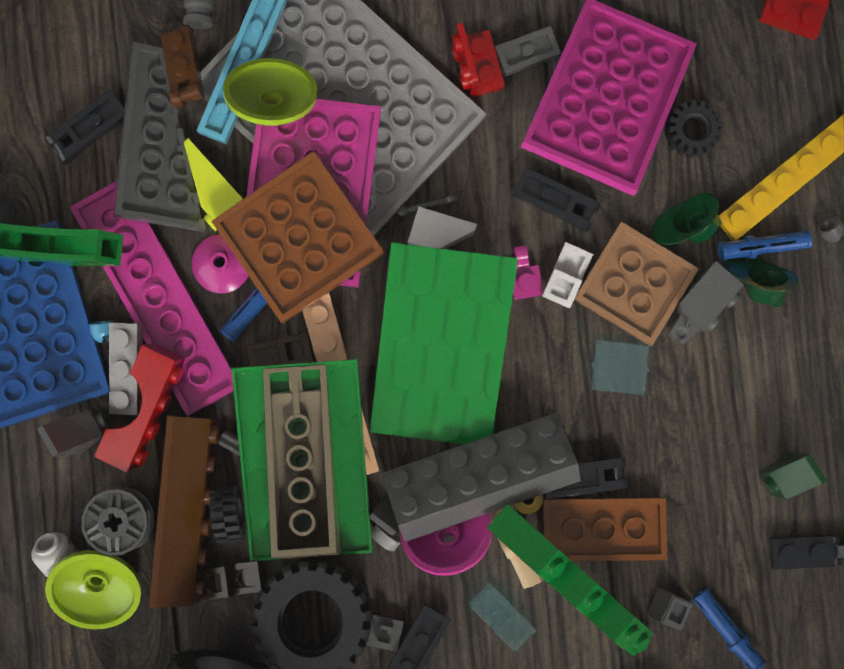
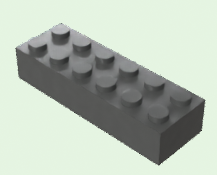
M557 413L382 473L397 525L405 542L502 509L507 504L510 506L581 481L577 459Z

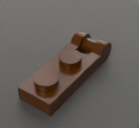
M187 25L162 34L161 40L170 86L169 97L172 105L178 108L185 105L186 101L204 99L193 31Z

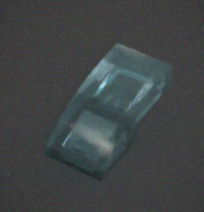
M490 582L468 604L514 652L536 631L526 618Z

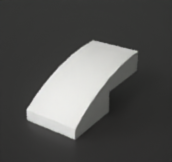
M565 242L542 297L570 309L593 254Z

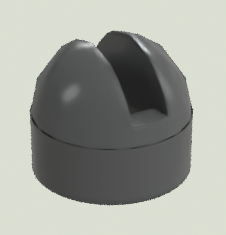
M838 216L828 217L818 225V232L827 242H838L844 236V224Z

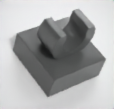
M374 613L367 646L397 652L404 619Z

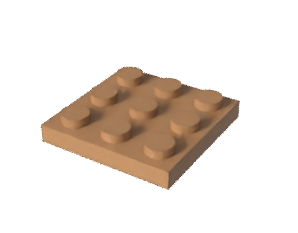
M620 222L578 290L574 300L647 345L653 346L699 268L625 223Z

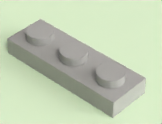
M109 323V388L111 391L109 392V414L138 415L141 410V389L130 372L143 345V323Z

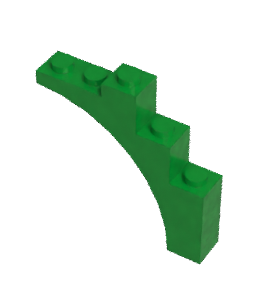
M0 223V257L25 262L48 261L69 266H120L124 235L99 229H57Z
M508 504L489 524L487 529L537 575L549 583L570 604L593 622L623 650L625 649L632 656L647 648L650 643V637L654 633Z

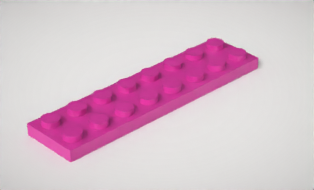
M117 181L72 205L70 209L82 230L99 229L124 235L121 265L103 267L134 323H143V339L146 344L154 343L185 358L182 365L184 368L183 376L178 384H174L172 390L187 417H190L234 391L232 369L151 224L113 217Z

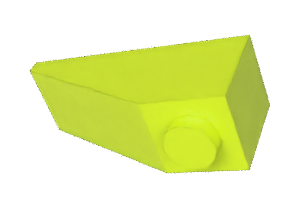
M187 139L184 145L201 207L207 213L203 218L216 231L217 229L211 221L243 200V198L197 147Z

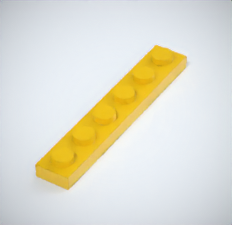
M844 114L719 215L722 221L720 227L732 241L738 240L844 153Z

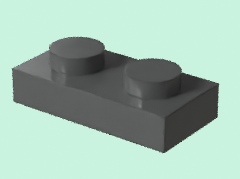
M551 26L495 46L496 55L504 77L558 58L561 55Z

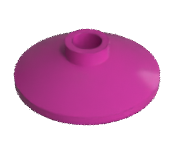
M220 234L207 237L194 251L192 257L193 274L198 283L211 292L220 294L233 292L240 288L249 277L248 274L236 272L238 259ZM218 257L225 259L223 267L218 268L215 266V260Z

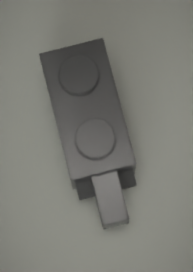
M717 261L709 264L680 299L675 308V314L678 317L667 334L678 344L684 345L696 333L703 332L706 329L709 331L713 330L722 319L719 316L721 311L726 306L731 308L739 300L741 294L738 291L744 284Z

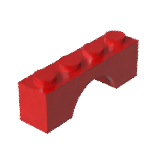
M154 343L141 346L130 372L141 389V410L131 424L107 428L94 457L126 473L144 464L149 453L146 450L148 443L155 438L160 429L158 420L161 413L168 409L172 401L171 390L174 384H178L183 376L184 368L182 365L185 358Z

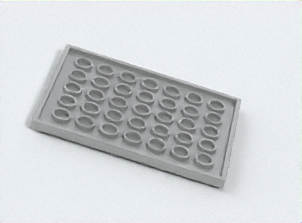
M288 0L263 57L287 60L306 69L316 81L317 99L381 106L367 228L373 237L377 235L397 211L486 117V113L361 0ZM237 34L200 72L205 96L204 100L207 103L211 98ZM238 117L234 127L254 144L256 124Z

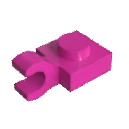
M526 245L514 247L513 255L514 258H518L513 301L543 295L544 291L539 266H529Z

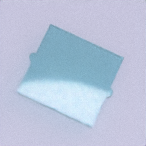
M596 340L594 362L590 364L593 368L591 390L644 395L646 374L650 371L647 368L649 346Z

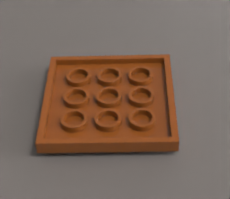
M314 151L211 221L282 324L385 254Z

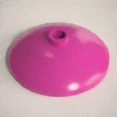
M487 513L407 542L404 541L400 532L401 544L410 561L421 570L442 576L459 574L472 568L486 554L493 534L487 527L492 520L490 514ZM447 536L454 537L451 542L444 541Z

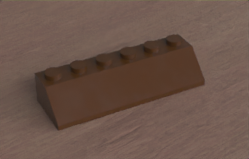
M167 416L149 608L194 606L199 602V598L204 597L205 579H200V570L202 567H206L208 561V548H204L205 536H209L211 529V517H207V508L211 502V489L214 488L210 486V476L215 474L217 457L212 456L213 444L218 443L220 433L219 426L215 425L216 419Z

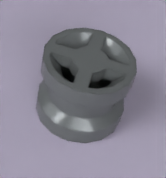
M184 0L183 6L186 9V15L183 17L184 26L188 25L192 29H209L213 27V19L210 16V12L214 8L213 0Z

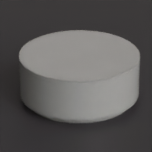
M377 524L371 531L373 539L389 551H395L401 543L400 538L396 534L391 536Z

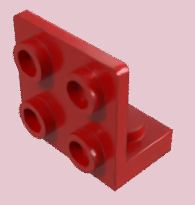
M463 22L456 25V34L452 35L453 44H451V49L455 62L460 61L461 63L459 79L462 89H468L470 98L504 90L505 84L490 30L466 35Z

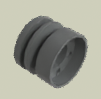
M132 486L109 489L95 495L86 505L81 517L82 532L87 543L96 551L106 555H123L146 544L155 534L158 509L154 500L144 490ZM121 518L122 524L113 525L112 519Z

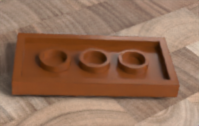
M666 498L543 499V536L571 561L667 560Z

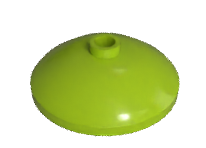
M263 58L248 61L233 69L224 81L223 95L229 109L240 118L258 125L278 126L294 122L312 110L317 100V84L313 76L296 63L283 59Z
M87 550L67 555L53 566L46 581L45 593L52 610L66 622L86 629H106L125 622L134 614L140 603L142 587L137 573L126 561L116 555H106L96 550Z

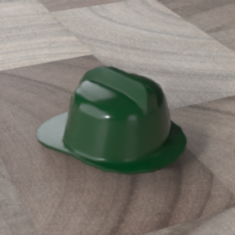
M699 193L669 208L655 220L652 227V236L656 242L662 245H674L685 240L693 243H702L708 240L722 224L721 218L717 214L719 210L718 200L710 193Z
M746 257L728 259L726 263L727 270L744 283L748 297L760 304L781 307L787 291L795 288L799 282L797 275L792 271L777 267L759 258L750 260Z

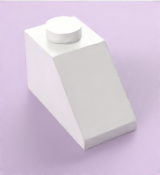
M418 207L408 245L447 249L474 235L477 224Z

